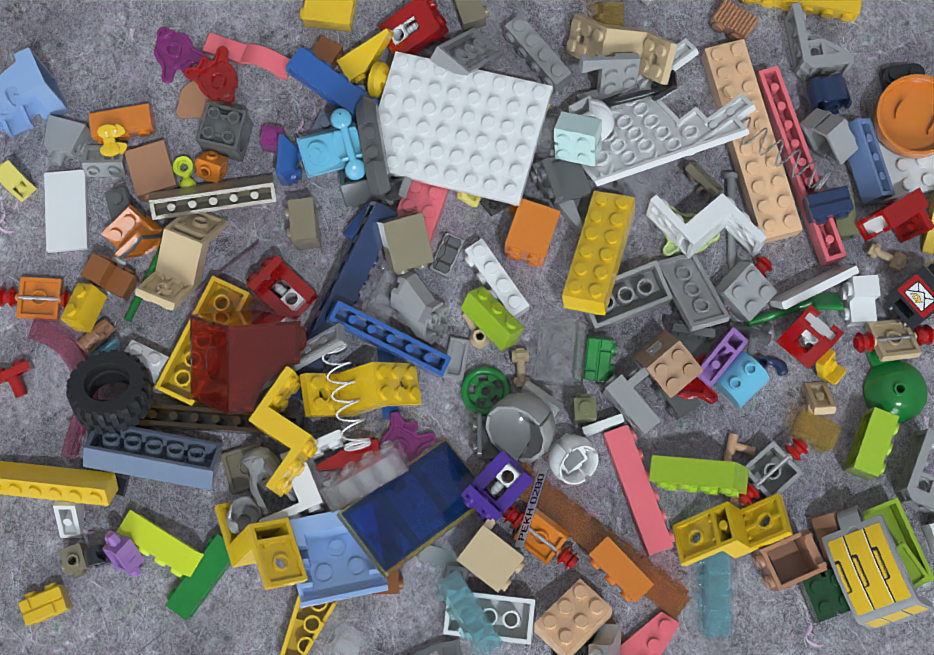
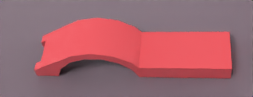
M209 33L203 47L205 54L215 57L217 49L220 46H225L229 51V62L241 66L243 64L255 65L268 70L278 78L288 80L285 69L291 59L264 46L256 44L246 45Z

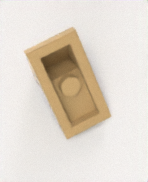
M826 382L804 383L808 415L836 413V405Z

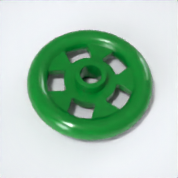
M489 366L473 369L465 376L461 384V398L464 405L475 414L481 413L482 416H487L492 406H494L490 401L495 395L502 400L505 396L511 394V387L507 377L500 370ZM487 375L488 381L479 382L478 376ZM497 379L502 386L498 390H496L495 385L492 383ZM470 385L476 386L475 394H469ZM488 388L490 390V393L488 395H483L482 389ZM479 399L486 402L484 407L477 406L475 404L476 400Z

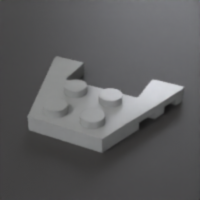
M615 53L613 57H605L604 54H597L596 57H589L588 54L580 55L579 68L582 73L599 69L597 89L577 94L576 102L589 95L601 101L636 86L641 60L639 54Z

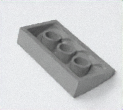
M474 27L437 46L430 60L450 72L469 75L499 58L505 52Z

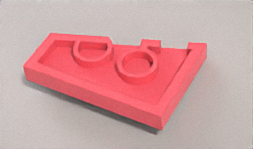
M660 611L621 644L620 655H661L680 623Z

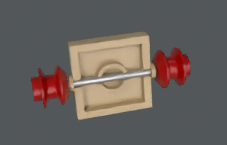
M899 319L868 322L865 326L866 332L864 335L861 332L855 334L853 347L859 353H863L865 349L867 352H872L875 348L881 362L916 358L922 353L919 346H922L924 343L926 345L932 344L934 329L929 324H925L923 327L918 325L912 332L911 328L905 327Z

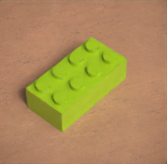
M652 455L649 481L656 483V487L664 488L667 491H677L679 489L687 493H697V491L708 495H718V493L729 497H739V494L747 493L749 468L730 461Z
M898 497L862 511L864 520L882 515L895 545L904 541L930 576V579L925 583L934 580V575Z

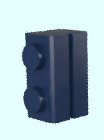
M847 186L809 194L802 199L809 224L815 222L816 225H821L836 217V220H842L849 217V214L854 209Z

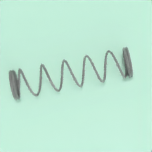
M746 116L741 120V122L744 123L749 119L747 128H749L751 123V117L747 118ZM766 127L762 129L759 133H757L752 139H750L746 143H744L746 136H743L742 143L743 145H746L750 143L752 140H754L760 133L766 130L759 149L760 156L766 154L775 145L782 141V145L775 162L776 167L781 166L790 157H792L795 153L799 151L798 158L792 171L793 178L800 175L811 164L816 162L808 186L809 189L815 187L814 192L816 193L820 190V188L823 186L827 178L832 173V170L828 169L825 175L818 182H816L813 186L810 187L815 171L817 169V160L812 161L810 164H808L804 169H802L798 174L794 176V172L801 155L800 149L793 152L783 162L777 165L780 153L784 145L783 138L778 140L767 151L761 154V149L765 141L768 128Z

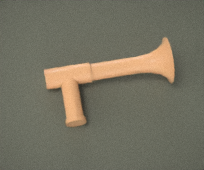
M730 433L724 461L732 462L735 450L753 456L756 448L737 443L738 435Z

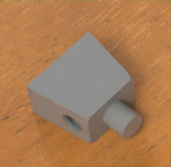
M49 115L44 147L53 153L50 163L62 166L65 157L76 159L90 135V129L85 124Z

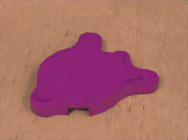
M161 27L157 30V43L153 51L157 62L162 67L161 79L164 83H171L177 70H181L184 73L186 68L199 64L202 57H207L205 53L194 48L193 43L186 34L177 33L167 27Z
M392 412L390 415V428L384 434L380 443L383 470L386 473H393L396 470L413 466L420 458L422 451L436 443V435L434 433L417 434L419 428L417 422H406L399 412Z

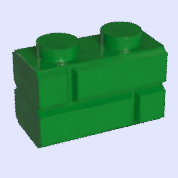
M587 335L583 369L584 380L607 382L609 376H613L614 364H611V356H616L617 343H613V337Z

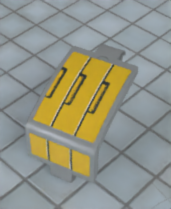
M859 505L838 512L837 519L841 530L822 537V541L838 583L858 624L871 629H877L892 623L901 624L916 619L918 614L934 609L933 604L929 600L918 595L884 517L877 515L864 520L863 513L858 507Z

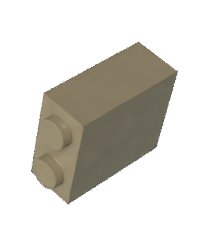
M416 211L377 222L389 271L400 275L409 272L408 269L410 268L422 269L428 267V263L434 262L422 212Z

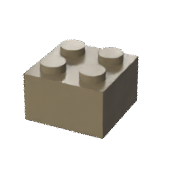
M313 197L288 200V207H285V216L290 227H287L288 240L290 239L291 245L294 244L297 250L321 248L318 208Z

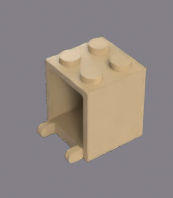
M487 519L456 560L497 593L501 589L505 592L513 581L510 579V576L513 572L518 574L526 564L523 561L525 557L491 530L496 525V521L494 519Z

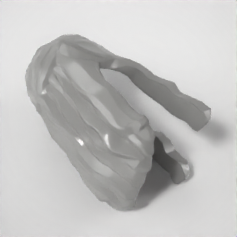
M259 446L246 452L242 462L250 473L249 484L251 493L263 515L269 516L272 515V512L260 490V483L264 474L272 477L282 462L271 449ZM292 486L286 495L290 500L298 503V498Z

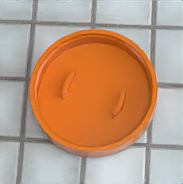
M923 74L901 77L892 82L878 98L873 112L874 128L883 145L893 153L912 159L934 155V77Z

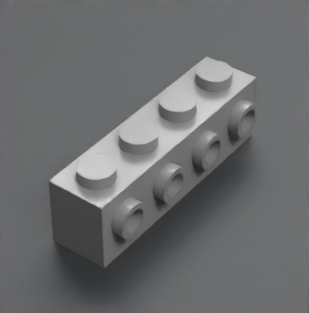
M521 14L505 25L504 36L506 40L514 45L518 54L523 59H526L531 69L536 74L538 73L545 85L553 86L554 93L571 81V71Z

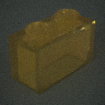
M801 410L796 415L789 436L796 439L801 438L805 443L812 445L813 450L825 454V452H830L834 449L842 427Z

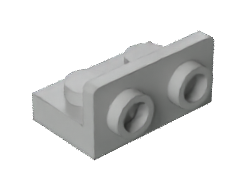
M85 145L81 164L86 177L126 176L124 166L125 153L123 155L119 153L116 156L107 157L100 153V148L103 145Z

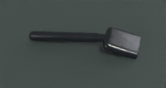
M671 70L668 85L653 81L649 90H641L602 101L608 107L651 96L653 101H657L678 88L676 72Z

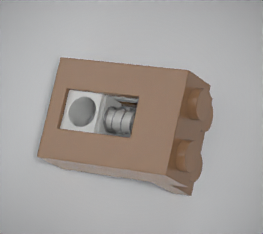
M665 329L633 356L670 398L704 371L682 342Z

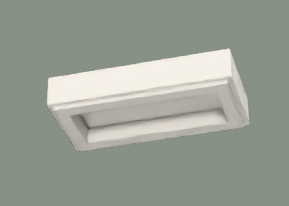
M621 413L582 427V435L587 437L621 425L624 422V417Z

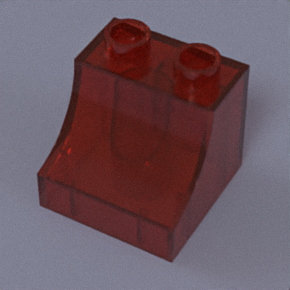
M262 310L190 314L191 399L229 415L253 412L258 395L267 381L286 366L300 364V351L305 349L307 342L306 333L301 326V321Z

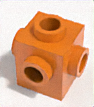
M206 150L195 160V176L203 178L205 181L219 183L226 176L229 158L219 155L215 151Z

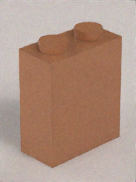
M164 140L124 151L136 196L141 202L148 203L151 192L180 188L176 173L173 170L169 147Z

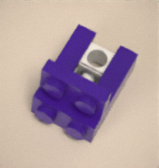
M503 449L461 494L463 497L462 501L470 509L474 507L479 512L478 517L484 523L487 519L497 521L535 478ZM503 471H512L514 479L512 481L504 480L502 476ZM496 477L498 481L491 485L492 487L489 488L491 491L489 492L485 487ZM507 487L508 489L499 497V499H497L494 496V494H498V492L501 491L502 488Z

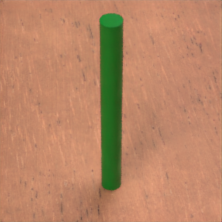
M160 246L142 282L155 272ZM134 296L124 320L132 322L143 298Z

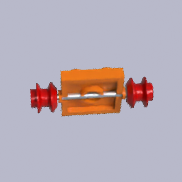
M20 277L19 293H17L14 287H11L9 291L6 290L5 286L0 288V306L4 307L6 303H9L10 307H14L17 303L16 318L59 321L61 305L65 309L72 294L69 293L68 289L63 292L64 280Z
M517 505L514 508L510 506L503 514L505 518L503 523L507 521L512 523L511 529L518 526L521 527L525 515L524 511L521 513L516 511ZM536 508L524 548L546 565H548L555 554H559L557 564L563 562L565 570L568 567L572 569L579 560L576 557L578 552L572 554L570 546L562 550L561 546L567 540L570 533ZM519 531L517 532L513 540H517Z

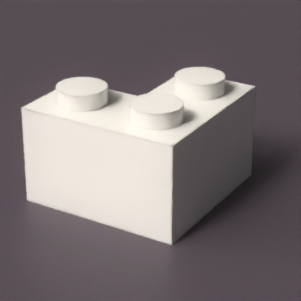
M878 275L852 276L842 285L840 297L841 300H844L845 306L842 310L843 320H846L847 326L867 325L868 322L877 321L875 299L881 296Z

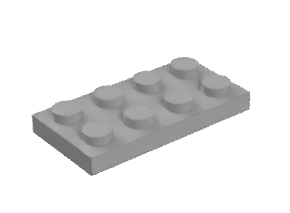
M683 254L657 261L673 296V300L690 332L729 321L730 315L696 254L692 255L689 259Z

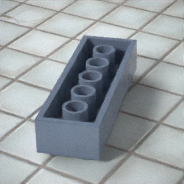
M129 426V430L124 432L118 430L115 434H109L108 431H105V434L97 433L94 429V431L90 432L83 447V467L212 490L221 463L223 443Z

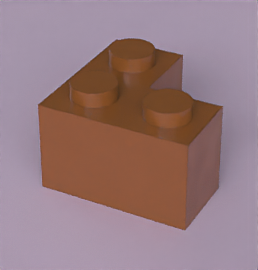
M92 253L80 274L91 284L126 301L130 299L139 282V279L135 276L136 272L127 267H124L123 270L116 267L117 263L102 253L99 256Z

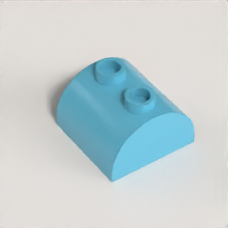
M741 350L715 382L714 386L738 409H741L769 381V376L752 356Z

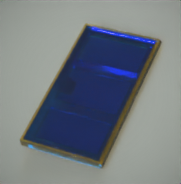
M444 438L341 510L336 516L382 577L386 578L476 511L474 507L470 509L463 503L461 494L477 477L447 438Z

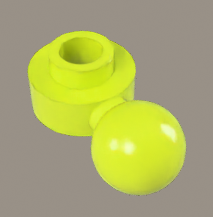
M178 157L173 163V170L179 177H182L180 188L196 186L195 180L190 178L195 170L194 163L188 157ZM183 165L188 166L186 171H182Z

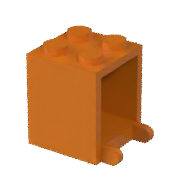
M522 198L520 206L510 204L511 206L509 207V212L515 216L505 242L504 254L507 255V258L514 261H519V259L526 261L527 265L531 267H543L559 223L561 211Z

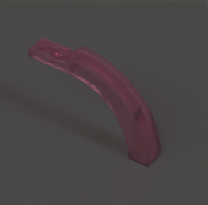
M34 318L28 339L52 348L65 361L70 372L78 368L77 364L80 361L87 359L83 349L70 336L53 325ZM98 390L92 399H98ZM74 413L60 455L73 460L80 453V440L87 430L85 425H81L78 422Z

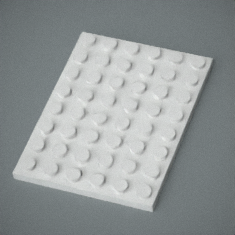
M396 51L378 107L389 174L397 177H408L413 181L520 206L552 96L553 86L483 70H476L469 75H460L440 67L429 58Z

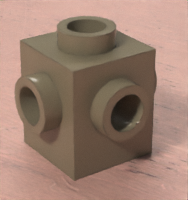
M77 543L59 550L62 559L60 560V567L66 575H74V578L81 577L87 574V570L93 568V566H87L84 551L87 548L86 544Z

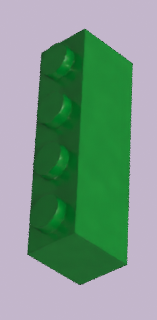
M222 534L213 535L206 543L207 549L203 553L204 556L191 577L182 575L179 587L172 589L166 598L168 601L165 605L184 620H191L231 565Z

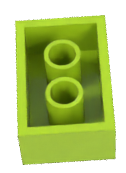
M877 407L863 412L843 471L864 480L874 479L882 475L886 467V463H884L885 457L890 454L893 443H891L892 437L897 434L900 423H898L899 416Z

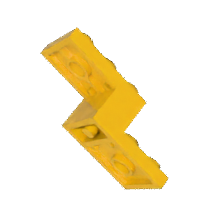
M779 493L742 509L726 501L672 525L680 563L683 566H688L721 551L736 559L793 535L783 496ZM770 517L769 524L763 527L764 519ZM700 533L699 541L694 543L696 534Z

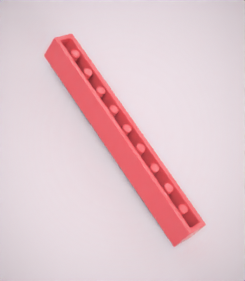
M778 66L758 71L756 79L775 140L777 142L782 138L784 139V145L780 153L782 160L784 161L796 150H801V155L794 172L795 176L812 162V158ZM780 141L777 144L779 150L781 148L782 141ZM798 151L784 165L820 266L824 267L841 262L847 255L834 219L830 218L827 223L816 225L815 222L808 223L802 199L806 195L816 193L814 192L815 187L811 189L808 187L815 166L814 163L811 164L800 175L793 178L792 171L799 155ZM816 171L810 187L819 181Z

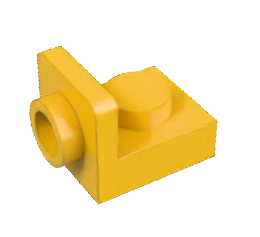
M832 349L828 350L816 361L817 377L834 386L847 373L846 368L837 364L836 353Z

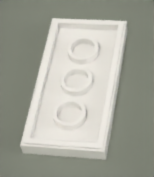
M84 170L44 173L46 251L53 253L89 250L87 177Z
M838 265L771 298L769 304L773 308L786 310L859 274L857 265Z

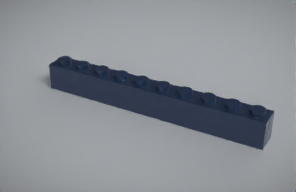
M370 202L299 345L334 326L325 321L334 302L339 300L351 307L358 302L360 298L359 292L362 286L368 282L369 272L377 264L378 254L381 248H384L377 222L397 217V212L378 202ZM326 354L324 360L327 361L331 354ZM320 357L295 371V373L299 377L304 373H322L324 361ZM300 386L299 390L291 396L303 401Z

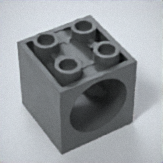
M207 102L196 141L203 152L206 150L215 151L229 159L243 162L254 124L247 111Z

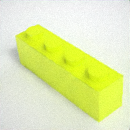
M133 510L128 512L117 530V533L130 538L134 544L139 546V552L146 556L153 555L155 557L153 561L163 567L165 565L170 566V572L178 577L182 575L191 577L204 556L197 549Z

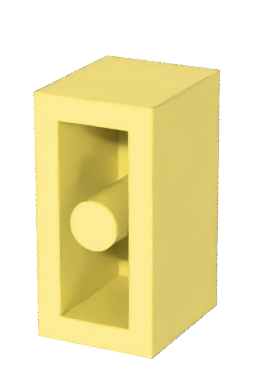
M9 160L0 164V183L18 200L23 202L37 189Z

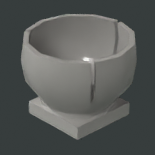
M527 381L520 393L508 394L490 409L485 428L491 443L500 452L504 449L517 461L519 459L520 461H534L550 448L556 429L554 418L563 404L530 381Z

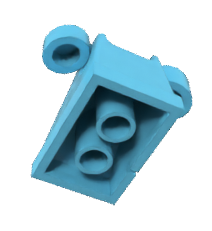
M336 109L331 114L330 123L334 127L333 129L296 138L307 179L345 169L346 176L351 180H359L365 175L356 123L351 124V114L346 109Z

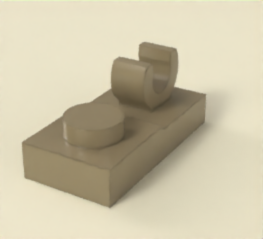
M695 161L689 163L684 168L688 172L687 176L692 181H697L703 185L697 189L696 193L699 194L702 190L707 191V197L704 198V201L710 200L712 196L715 197L724 190Z

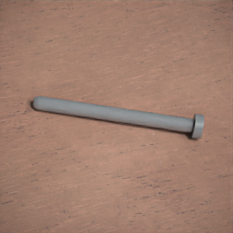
M724 173V180L727 181V197H730L735 202V180H738V173ZM728 232V269L731 271L736 266V239Z

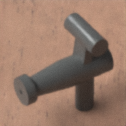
M731 321L728 326V330L734 327L746 339H749L748 355H755L757 343L768 346L771 341L772 334H769V331L772 329L771 323H765L760 330L738 325L734 321Z

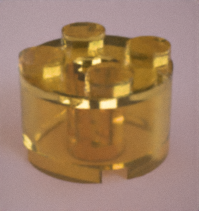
M623 1L595 2V14L598 15H594V20L603 24L624 26Z

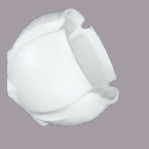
M589 95L569 106V113L602 119V141L613 130L615 124L613 121L614 117L612 116L611 109L603 101L592 98Z
M566 433L548 449V462L551 471L559 480L574 485L584 482L585 476H591L598 465V454L587 438L580 435H569Z

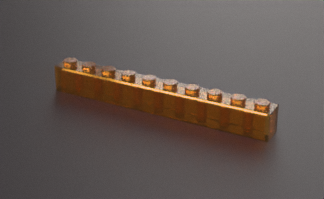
M524 464L522 467L536 480V477L533 475L534 470ZM513 472L507 477L506 481L514 479ZM545 479L536 508L570 533L569 538L589 553L608 536L653 582L654 586L644 596L670 617L676 619L691 599L687 595L689 591L679 583L676 586L670 582L671 577L662 570L658 572L652 568L654 564L649 559L638 557L635 554L636 549L628 543L625 546L620 543L618 535L611 530L606 532L602 529L600 521L593 516L589 519L583 514L585 510L576 503L571 505L566 501L568 497L559 490L557 492L553 491L550 488L551 484ZM535 480L518 497L527 505Z

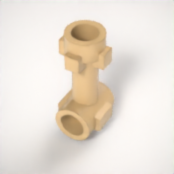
M878 243L870 244L866 254L870 255V258L875 259L877 256L889 262L888 267L896 272L904 269L907 263L906 255L900 252H895L892 255L882 250V245Z
M524 348L512 350V363H517V378H514L516 388H523L524 384L530 381L529 377L525 375V362H529V350H524Z

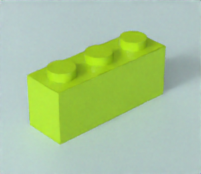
M483 285L468 292L460 308L501 351L515 345L525 328Z

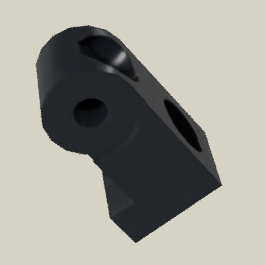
M106 544L84 549L88 567L95 566V568L112 564L102 550Z

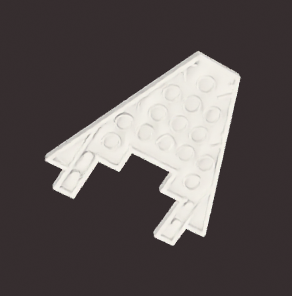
M685 38L678 43L671 70H678L699 54L697 48L688 39ZM638 73L637 85L621 92L619 96L641 90H649L653 80ZM741 93L708 118L695 107L680 119L661 101L669 94L657 101H653L651 96L612 106L610 109L615 123L613 130L602 141V150L595 166L582 164L583 170L597 186L746 136L749 134V131L741 120L756 110L754 104Z

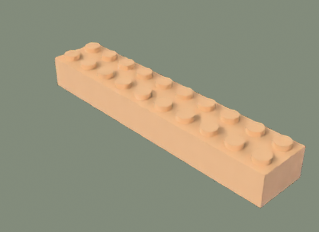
M744 39L705 48L701 59L717 111L743 93L756 108L747 116V118L751 117V123L748 128L749 134L746 135L744 143L767 127L768 132L761 149V154H763L776 141ZM749 119L743 123L746 127L748 125ZM766 130L746 145L742 143L743 137L727 142L735 171L738 173V181L750 221L764 231L767 237L764 244L798 236L803 230L783 164L778 167L775 165L779 153L777 145L766 154L759 155V149ZM780 156L777 165H779L782 162Z

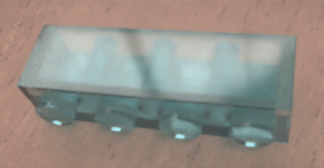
M721 551L698 561V565L702 566V575H698V587L702 588V597L698 598V608L702 610V619L698 621V630L702 632L703 637L732 638L731 556Z
M459 570L454 571L435 583L437 589L434 591L441 602L443 600L449 607L446 611L451 620H457L460 625L458 628L460 635L464 640L468 639L472 645L469 648L472 655H493L505 647V644Z

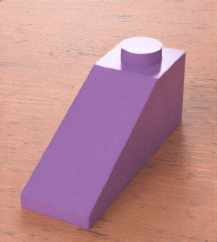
M734 327L725 331L700 364L704 371L697 377L711 388L749 340Z

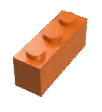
M149 104L88 114L91 137L99 144L104 143L103 138L97 133L98 128L106 124L114 126L119 124L124 127L126 133L115 138L121 141L129 140L135 136L148 137L152 133H156L154 112Z
M608 536L588 554L591 558L588 562L596 570L600 568L606 574L604 579L612 587L615 584L621 590L619 594L628 603L630 601L636 603L654 586L653 582Z

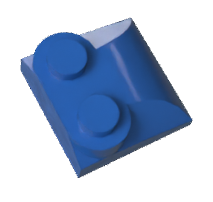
M279 134L276 175L282 186L298 184V180H302V168H300V160L302 161L298 144H292L283 134Z

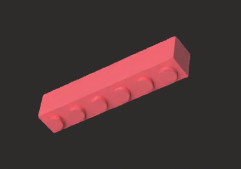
M625 425L605 432L602 436L646 555L649 556L674 547L672 543L675 542L671 529L667 530L665 525L667 521L666 514L663 509H659L657 501H660L656 489H652L649 482L650 472L648 468L644 469L642 463L644 461L643 453L635 445L634 441L637 440L633 428L629 429V426Z

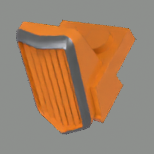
M129 204L101 234L117 247L114 255L122 259L144 256L158 248L163 235L161 231L163 228L148 215L144 217Z

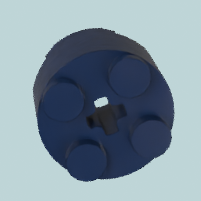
M836 73L823 79L822 77L813 78L810 81L811 85L805 90L811 113L816 108L836 115L839 113L838 109L844 107L846 110L852 104L846 80L842 73Z

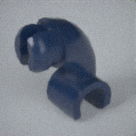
M760 356L756 360L757 362L762 361L765 366H762L764 369L768 365L773 366L779 376H784L789 372L787 364L782 359Z

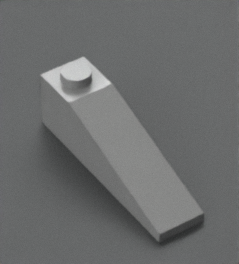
M555 156L550 158L552 163L558 162ZM540 161L532 164L530 176L533 183H537L539 189L547 197L545 183L541 180L538 172L541 164ZM570 200L554 205L557 210L561 211L560 214L580 236L583 223L574 201Z

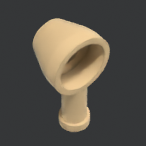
M464 313L462 317L472 331L469 336L471 345L477 349L485 348L489 344L490 339ZM481 333L483 334L484 338L482 340H478L476 338V335Z

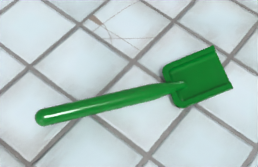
M818 293L808 298V301L800 302L786 310L777 309L756 316L750 322L746 321V325L752 327L804 310L810 304L817 310H843V303L837 293Z

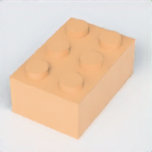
M579 579L534 623V632L558 655H574L611 618L612 607L585 582Z

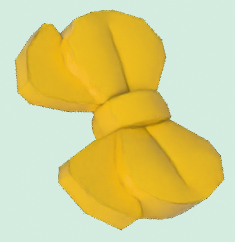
M106 124L98 128L97 133L103 138L104 143L100 148V153L103 156L113 157L119 153L123 155L124 151H127V143L116 142L115 139L126 133L124 127L119 124L115 126Z

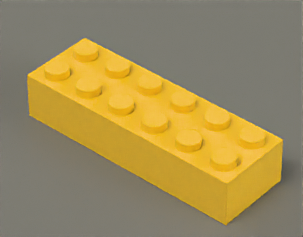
M600 191L593 192L563 290L564 308L606 315L635 214V197Z
M212 275L154 388L187 405L198 407L254 299L249 292Z

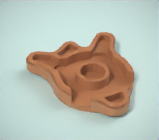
M192 81L180 93L176 114L180 119L200 118L202 120L207 102L233 108L235 101L226 104L223 101L208 99L201 92L198 84Z

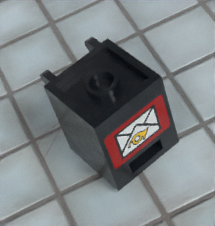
M931 259L884 297L886 306L892 312L896 311L900 316V322L912 330L934 313V261L932 262Z

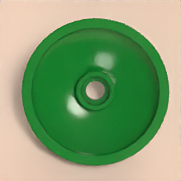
M892 360L875 366L866 376L863 385V395L868 408L877 407L899 416L898 423L909 421L919 415L927 401L928 390L924 377L914 366L903 361ZM897 386L902 387V393L897 391Z

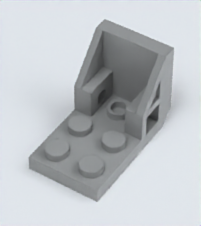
M793 3L784 19L795 76L803 82H810L816 77H822L823 79L836 73H842L844 77L854 63L853 54L825 38L809 40V29L805 28L804 23L806 21L805 10L801 8V3Z
M927 428L915 433L895 489V494L901 504L934 517V476L923 472V470L927 469L930 458H928L929 452L934 449V430Z

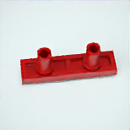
M24 359L13 362V367L5 370V367L0 368V384L9 382L15 398L28 394L21 376L35 369L32 361H25Z

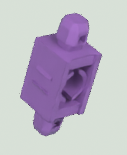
M111 530L105 534L107 544L102 550L116 570L126 572L135 578L141 574L140 564L145 559L130 538Z

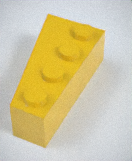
M298 594L280 655H307L338 601L301 608L300 596Z

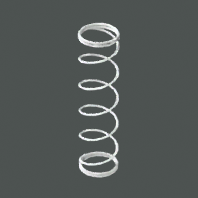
M345 343L327 354L339 352L345 349L347 344ZM322 356V361L325 363L339 365L333 368L326 377L332 383L343 384L332 393L331 398L337 402L349 403L337 412L336 418L342 421L354 422L347 426L340 434L342 438L352 441L344 445V450L354 451L365 448L371 444L370 438L350 439L343 437V432L346 429L365 421V419L348 420L338 417V413L341 410L359 402L360 399L343 401L333 397L337 390L354 383L355 380L337 382L330 380L328 377L335 369L351 362L330 363L325 361L324 356Z

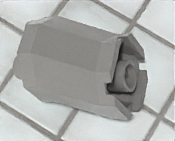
M409 271L399 276L397 282L400 284L398 288L394 287L391 292L390 307L396 313L401 314L421 341L430 345L439 339L441 335L444 336L448 330L447 317L450 308L435 298L424 281L416 273Z

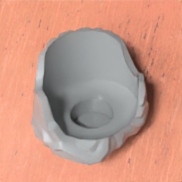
M249 496L235 499L226 513L228 528L236 535H239L248 524L258 523L261 519L260 507Z

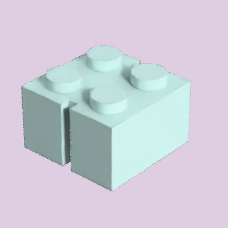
M561 112L554 127V142H556L554 145L555 158L595 166L602 150V119Z

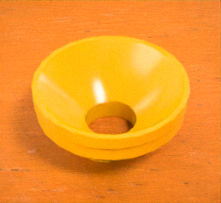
M377 61L370 70L368 93L371 98H382L390 72V67L386 63Z

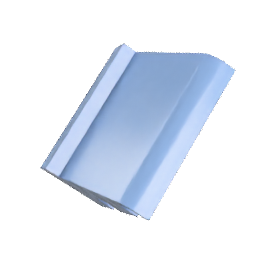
M29 47L15 53L16 62L0 74V131L5 130L10 138L35 128L32 122L35 115L40 114L47 123L49 115L60 117L70 112L55 77Z
M372 503L289 520L308 577L307 581L296 584L301 608L389 590L376 515Z

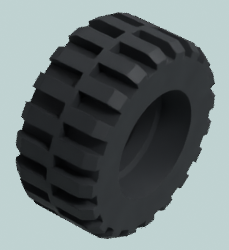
M105 350L99 351V354L94 356L91 354L87 356V360L80 361L77 364L78 368L73 369L70 373L71 378L67 380L66 384L67 399L78 422L81 425H85L86 429L90 431L95 429L97 433L105 434V431H108L109 434H115L118 430L124 432L129 430V426H136L140 423L139 419H144L148 414L147 409L150 410L152 407L154 391L149 373L144 363L140 362V359L135 355L130 356L129 352L122 351L119 353L118 350H110V352H105ZM122 382L129 385L127 390L114 400L102 402L92 399L95 392L108 383Z

